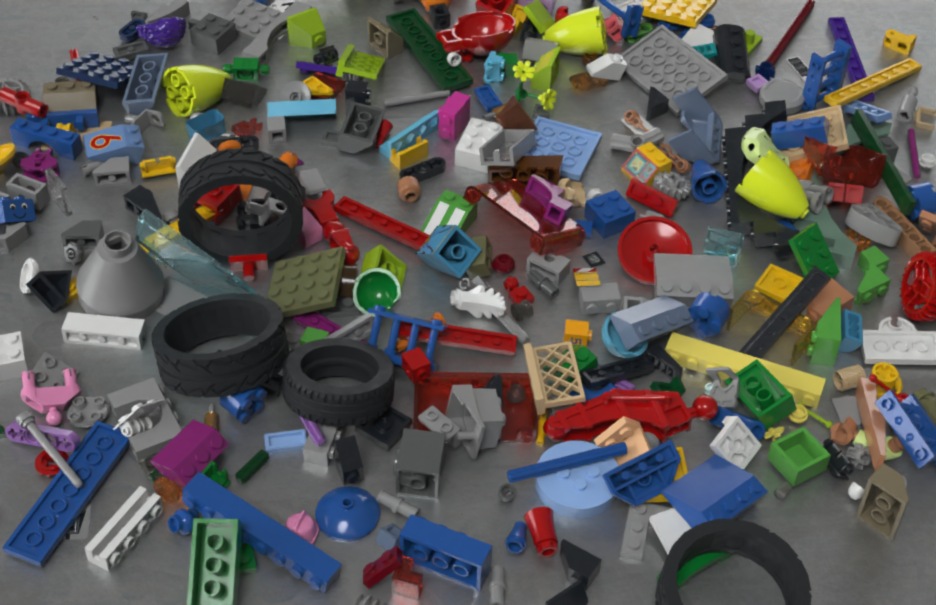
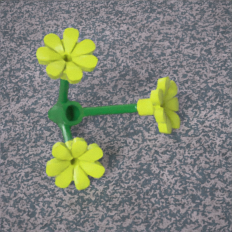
M522 61L517 62V66H513V71L516 72L514 77L516 79L520 78L519 87L514 91L516 99L520 102V99L526 97L535 98L542 101L544 110H553L554 105L552 103H556V98H554L557 95L556 91L548 89L542 95L527 93L523 89V82H526L527 78H533L534 75L532 73L535 72V68L530 67V61H526L525 64Z

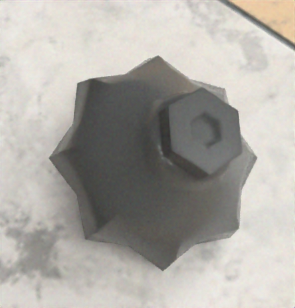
M70 242L64 246L63 256L67 263L76 265L79 261H82L84 250L80 244Z

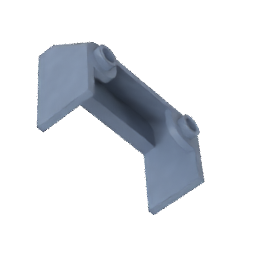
M697 87L673 97L672 100L682 111L681 123L688 130L668 139L669 144L681 159H685L688 162L705 160L712 165L720 162L723 123L720 116Z

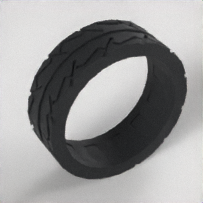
M237 148L217 151L212 155L209 154L197 160L189 167L181 179L177 218H179V232L184 241H187V244L196 253L221 264L229 265V256L267 254V260L271 261L288 251L300 237L303 227L302 186L288 164L263 151ZM241 184L261 187L274 193L287 205V209L282 216L271 224L258 229L243 231L225 229L211 224L201 217L195 210L194 205L203 195L211 190L223 186Z
M230 293L198 299L177 308V310H173L157 323L151 334L152 346L162 382L167 388L176 391L178 394L207 398L231 395L236 392L240 393L266 382L267 379H271L281 371L286 358L290 355L281 308L276 302L269 298H264V296ZM222 336H257L243 345L221 352L206 354L185 353L200 343Z
M715 519L694 526L684 532L673 544L657 581L655 593L657 601H655V605H683L677 589V572L687 562L697 556L719 552L740 555L763 567L781 589L786 605H811L812 595L809 592L811 591L808 573L802 561L797 558L796 552L786 541L777 534L769 532V529L753 522L739 519Z

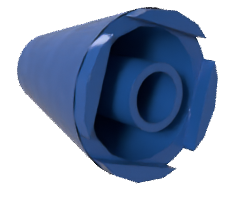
M695 161L691 167V191L695 199L706 204L714 203L723 197L722 194L727 190L725 177L707 161Z

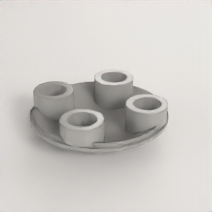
M77 396L72 400L73 404L67 411V418L76 427H92L96 421L102 422L106 418L109 408L105 398L102 396Z

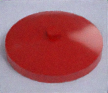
M649 216L633 221L623 230L617 246V256L621 267L631 278L640 283L654 286V253L692 255V244L687 233L677 223L663 217Z

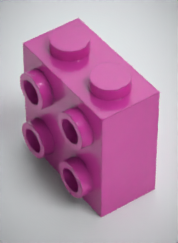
M455 91L451 97L447 98L446 103L439 108V137L455 142L470 121L469 95Z

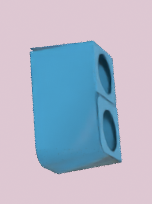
M216 109L209 110L185 122L191 139L195 133H199L206 141L226 133L224 116Z

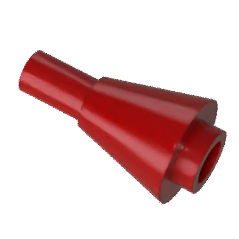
M386 119L382 120L377 133L376 148L378 149L393 128L392 123Z

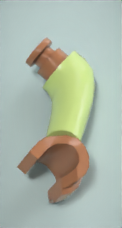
M850 416L845 419L843 424L836 422L831 426V439L836 444L847 445L853 440V445L861 443L863 446H868L864 430L860 429L857 431V424ZM897 435L895 437H886L885 461L900 457L903 449H905Z

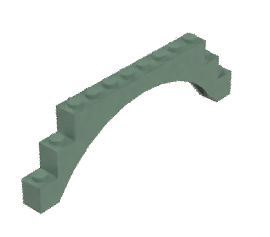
M873 121L870 122L879 139L889 136L892 123L875 124ZM848 124L846 129L849 149L814 157L816 164L810 181L814 182L815 185L822 186L826 177L838 164L865 150L852 124ZM808 201L809 207L807 209L809 212L803 219L800 217L798 219H791V222L794 223V227L800 232L809 225L817 223L837 267L850 271L857 245L839 229L831 218L825 203L823 204L822 211L819 214H815L810 210V202Z

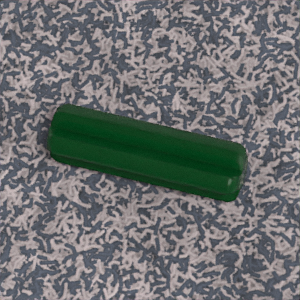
M263 449L260 450L235 474V479L240 483H245L269 459V454Z

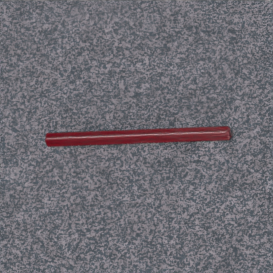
M814 0L806 1L764 62L763 70L771 71L813 9Z

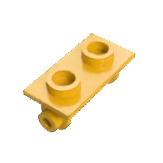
M175 156L160 157L157 163L155 158L139 162L142 178L176 173Z

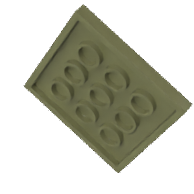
M341 246L280 260L275 263L267 298L278 304L281 308L280 310H282L283 318L335 306L346 250Z

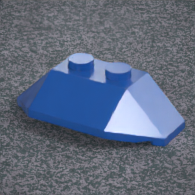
M669 440L609 470L602 477L611 495L636 507L661 494L664 488L672 484L681 457L672 440Z

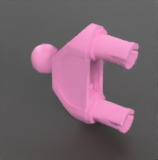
M69 368L63 370L65 386L37 388L33 371H29V376L27 371L21 373L23 389L20 392L21 399L41 414L48 413L46 421L50 426H58L62 422L63 417L60 412H64L73 404L72 400L80 396L82 392L80 385L77 384L76 369L71 368V373Z

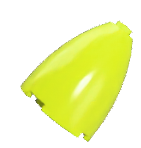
M601 6L584 9L566 16L547 29L545 35H542V39L559 42V47H561V53L573 56H584L585 53L589 55L597 54V56L607 54L608 45L605 43L606 27L603 12H600Z
M195 64L168 68L162 79V86L165 87L167 95L165 101L169 109L178 117H188L194 112H202L217 103L232 85V78L227 72L212 66Z
M770 149L766 157L763 156L742 180L743 182L736 187L735 192L753 205L774 215L790 219H798L799 217L803 219L809 212L807 209L809 203L803 187L790 167Z

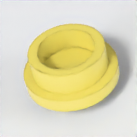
M796 404L797 410L789 414L788 418L794 423L801 424L807 421L808 412L803 405Z

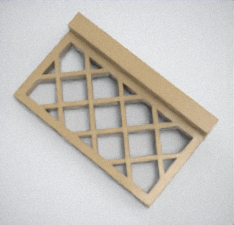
M571 341L532 348L531 343L523 344L537 415L545 414V408L586 402ZM560 350H569L565 355L558 353ZM547 353L549 355L544 359L537 354ZM553 357L560 359L557 364L551 362L550 360ZM565 362L571 364L569 369L562 367ZM545 365L552 368L548 373L541 370ZM556 371L564 373L560 378L553 375ZM568 376L575 378L572 383L565 381ZM548 379L555 382L551 387L544 384ZM559 385L567 387L564 392L557 390ZM572 390L580 393L577 396H570L568 394ZM551 394L559 396L554 400L547 399Z

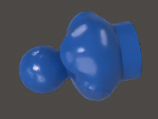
M194 508L178 509L168 519L170 531L184 536L192 533L193 518H199V512Z

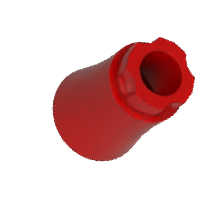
M543 506L526 512L524 520L529 528L538 556L545 558L554 556L555 553L559 552L554 526L553 510L550 507Z

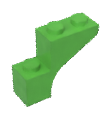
M876 246L862 251L859 256L857 265L862 269L865 276L858 287V294L854 300L857 306L869 303L872 299L885 295L889 290L888 287L891 279L884 273L888 269L890 259Z

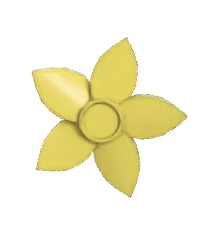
M770 427L764 434L765 440L771 437L772 441H776V438L780 437L784 432V427Z

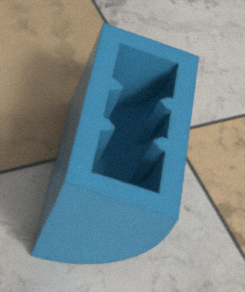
M844 309L841 312V343L838 352H851L863 344L862 315Z

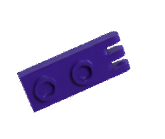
M296 61V68L301 69L300 72L310 73L312 70L317 71L316 74L326 75V73L336 74L337 66Z

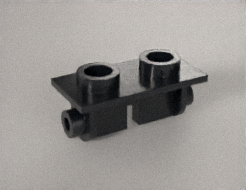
M529 18L527 22H523L519 40L521 42H525L527 37H537L538 30Z
M334 45L319 49L320 53L313 56V61L316 64L324 62V65L339 61L338 51L334 48Z
M826 439L823 442V447L831 455L828 463L831 466V473L837 478L841 477L849 480L846 474H851L854 471L853 463L845 454L838 458L837 456L842 450L834 440Z

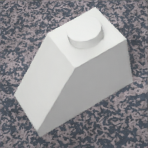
M607 53L586 65V69L591 77L620 81L627 67L623 56L617 53Z

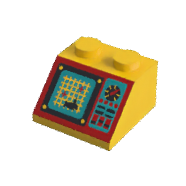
M648 142L634 150L622 165L621 170L630 179L635 178L651 186L655 174L658 175V172L663 173L664 171L671 172L672 160L654 144Z

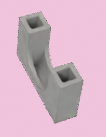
M153 377L107 394L110 409L116 421H118L124 415L130 414L132 412L131 408L141 402L146 404L152 399L156 401L164 399L163 395L165 393L162 385L157 384ZM168 397L151 412L161 418L159 423L147 431L128 437L131 451L138 465L150 461L184 428V426L180 427L178 424L180 421L177 413L171 411L172 405Z

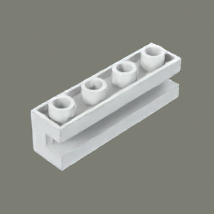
M73 312L67 313L61 328L65 343L142 350V338L145 339L147 335L146 323L143 319Z
M139 486L87 544L85 552L88 561L108 572L118 565L128 549L133 548L136 540L146 533L155 518L160 517L162 514L163 504L161 496L153 493L150 497L148 496L147 489Z

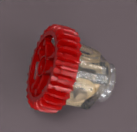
M921 251L916 253L911 258V261L907 262L908 267L904 268L905 273L902 274L903 280L900 281L902 285L899 288L901 290L899 297L902 298L900 304L903 305L902 310L905 311L904 313L908 315V318L919 322H931L936 320V252Z

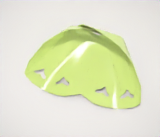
M752 127L743 136L741 149L746 158L752 163L756 164L763 156L766 157L767 152L772 149L780 158H785V163L790 166L788 157L784 156L774 146L765 129ZM753 143L755 147L750 151L749 145Z

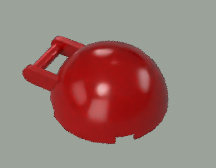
M494 11L473 12L458 17V22L453 25V29L438 31L436 38L442 42L443 49L446 52L464 50L475 56H489L491 51H496L497 54L509 44L515 31L516 21L514 17L504 12L502 16L494 15Z

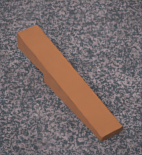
M860 377L855 390V396L873 468L876 471L883 464L886 457L885 417L875 404L877 401L876 382Z

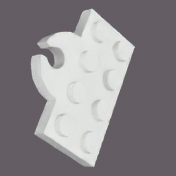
M887 317L880 322L877 330H863V344L860 347L864 364L886 362L896 365H936V331H917L910 321L898 317L896 321L898 327L892 326L891 317Z

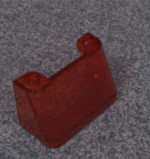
M805 136L803 151L822 180L846 185L864 186V188H875L879 184L887 155L864 146L850 145L844 157L837 155L835 151L838 148L837 146Z

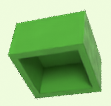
M802 427L772 442L767 459L795 487L826 471L831 455L805 427Z

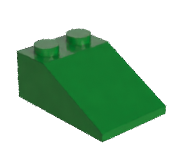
M758 359L735 373L739 377V397L737 400L751 418L764 424L765 431L797 410L792 394ZM729 377L724 381L727 387L731 384L733 379Z

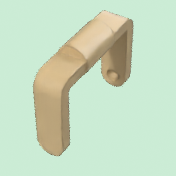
M918 107L914 114L915 127L930 131L934 130L933 124L920 121L922 113L935 116L936 110Z

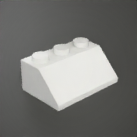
M199 133L193 135L176 165L178 187H180L181 179L189 167L197 160L217 152Z

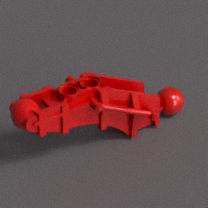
M614 388L609 390V392H604L603 395L586 401L584 404L580 402L572 407L555 412V415H551L544 422L543 431L553 442H591L594 437L599 436L625 416L639 421L643 432L654 434L664 443L668 441L670 436L685 430L686 432L690 431L693 419L698 418L707 421L714 418L718 412V404L712 396L700 395L694 400L692 407L687 408L678 392Z

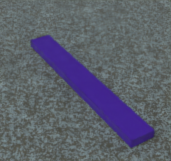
M830 17L828 24L834 40L842 39L853 47L846 71L852 84L867 77L845 18ZM872 92L857 100L874 102L875 95Z

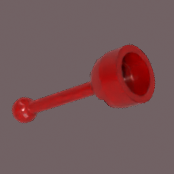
M875 374L869 376L871 382H876L886 391L891 390L878 380ZM893 391L900 403L909 396L906 393L897 394Z

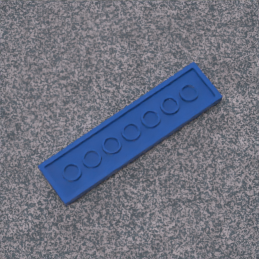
M100 421L95 422L80 445L66 461L82 480V487L76 488L60 469L2 547L4 553L39 567L44 565L129 447V438L122 434L121 429L113 430L114 426Z

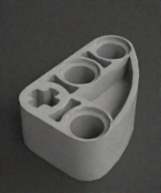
M870 203L852 204L844 221L859 234L890 247L897 245L903 232V228L877 206Z

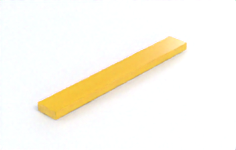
M908 58L825 95L823 101L831 106L846 105L920 71L922 65L912 58Z

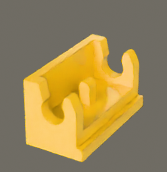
M421 136L416 138V144L397 153L395 148L392 149L390 161L401 170L427 157L428 141L425 139L421 142Z

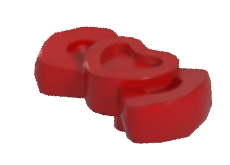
M463 50L456 52L461 56V62L471 63L473 61L472 54L463 52Z

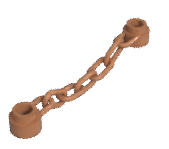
M629 110L625 113L624 117L627 123L636 128H641L645 133L649 131L642 125L643 122L636 111ZM658 143L661 146L660 151L666 156L671 157L672 163L680 174L685 175L690 172L691 164L688 161L681 159L677 154L673 155L672 149L668 144Z

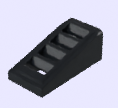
M656 344L646 350L645 356L655 365L657 371L670 379H673L675 376H679L681 379L683 368L660 344Z

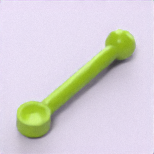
M807 409L809 415L825 424L826 428H831L833 425L831 421H826Z

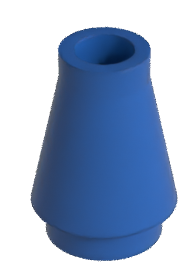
M516 522L505 540L506 548L511 553L519 554L526 548L527 525L524 522Z

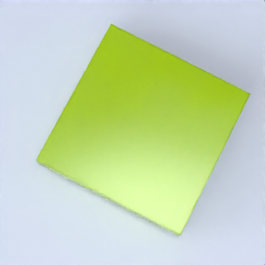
M540 0L531 2L522 8L540 34L545 33L547 29L555 24L554 19Z

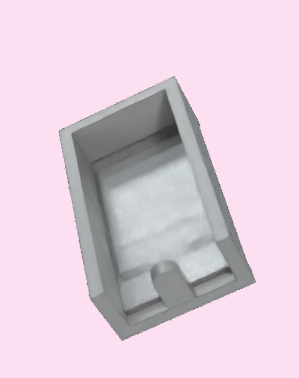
M535 129L500 130L479 148L481 165L515 166L518 160L533 147H536Z

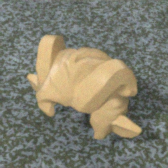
M570 178L561 179L557 186L565 190L562 198L573 203L572 207L585 208L586 193L583 189V183L571 182Z

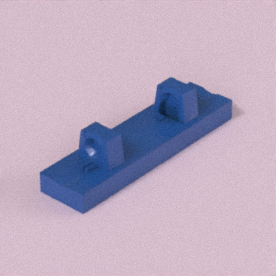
M97 109L47 112L44 118L27 113L26 116L29 121L56 127L57 123H63L64 125L73 123L78 131L100 126Z

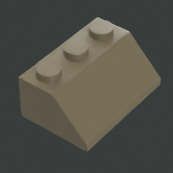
M86 81L44 83L43 103L48 105V112L98 110L97 85Z
M883 463L869 478L856 514L858 519L891 541L896 536L909 502L903 476L895 469Z

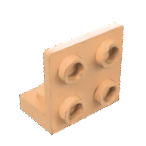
M625 416L594 439L597 447L620 442L626 443L628 448L627 454L613 457L618 466L651 449L640 422Z

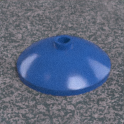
M344 486L329 491L319 500L316 506L315 518L319 529L326 536L337 541L350 542L368 536L376 528L380 519V508L375 497L368 491L359 487Z

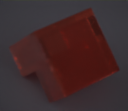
M403 556V565L397 568L392 576V593L419 601L423 591V574L414 572L413 558Z

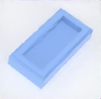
M305 429L264 434L266 452L268 454L303 450L307 440Z

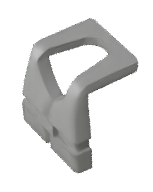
M729 367L707 368V374L714 380L709 396H712L717 401L718 406L735 409L738 403L737 398L739 397V377ZM717 372H723L733 379L731 384L725 389L721 386V379Z

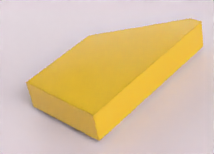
M314 76L302 81L309 87L311 95L334 94L332 88Z

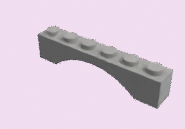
M295 1L243 49L242 57L259 58V65H266L269 62V50L273 43L282 35L288 33L287 17L311 9L312 6Z

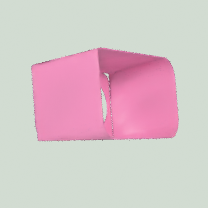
M303 207V227L298 241L307 249L323 240V229L312 214Z

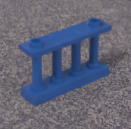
M842 39L835 41L832 53L824 57L819 56L815 52L811 55L803 90L805 100L802 109L807 112L814 111L816 104L823 100L825 95L843 87L853 47ZM827 75V78L822 81L823 76Z
M381 305L368 308L367 312L375 314L368 344L377 348L378 345L376 344L382 316L393 318L388 347L385 350L380 349L390 358L393 364L402 366V354L396 353L397 350H395L401 321L412 323L406 352L415 349L420 325L431 328L425 355L431 363V373L438 372L439 364L434 363L433 355L439 330H447L448 325H444L443 321L438 319L427 321L387 311L386 307Z
M892 390L887 391L875 404L917 467L922 469L931 461L936 466V425L915 395L910 394L900 403Z

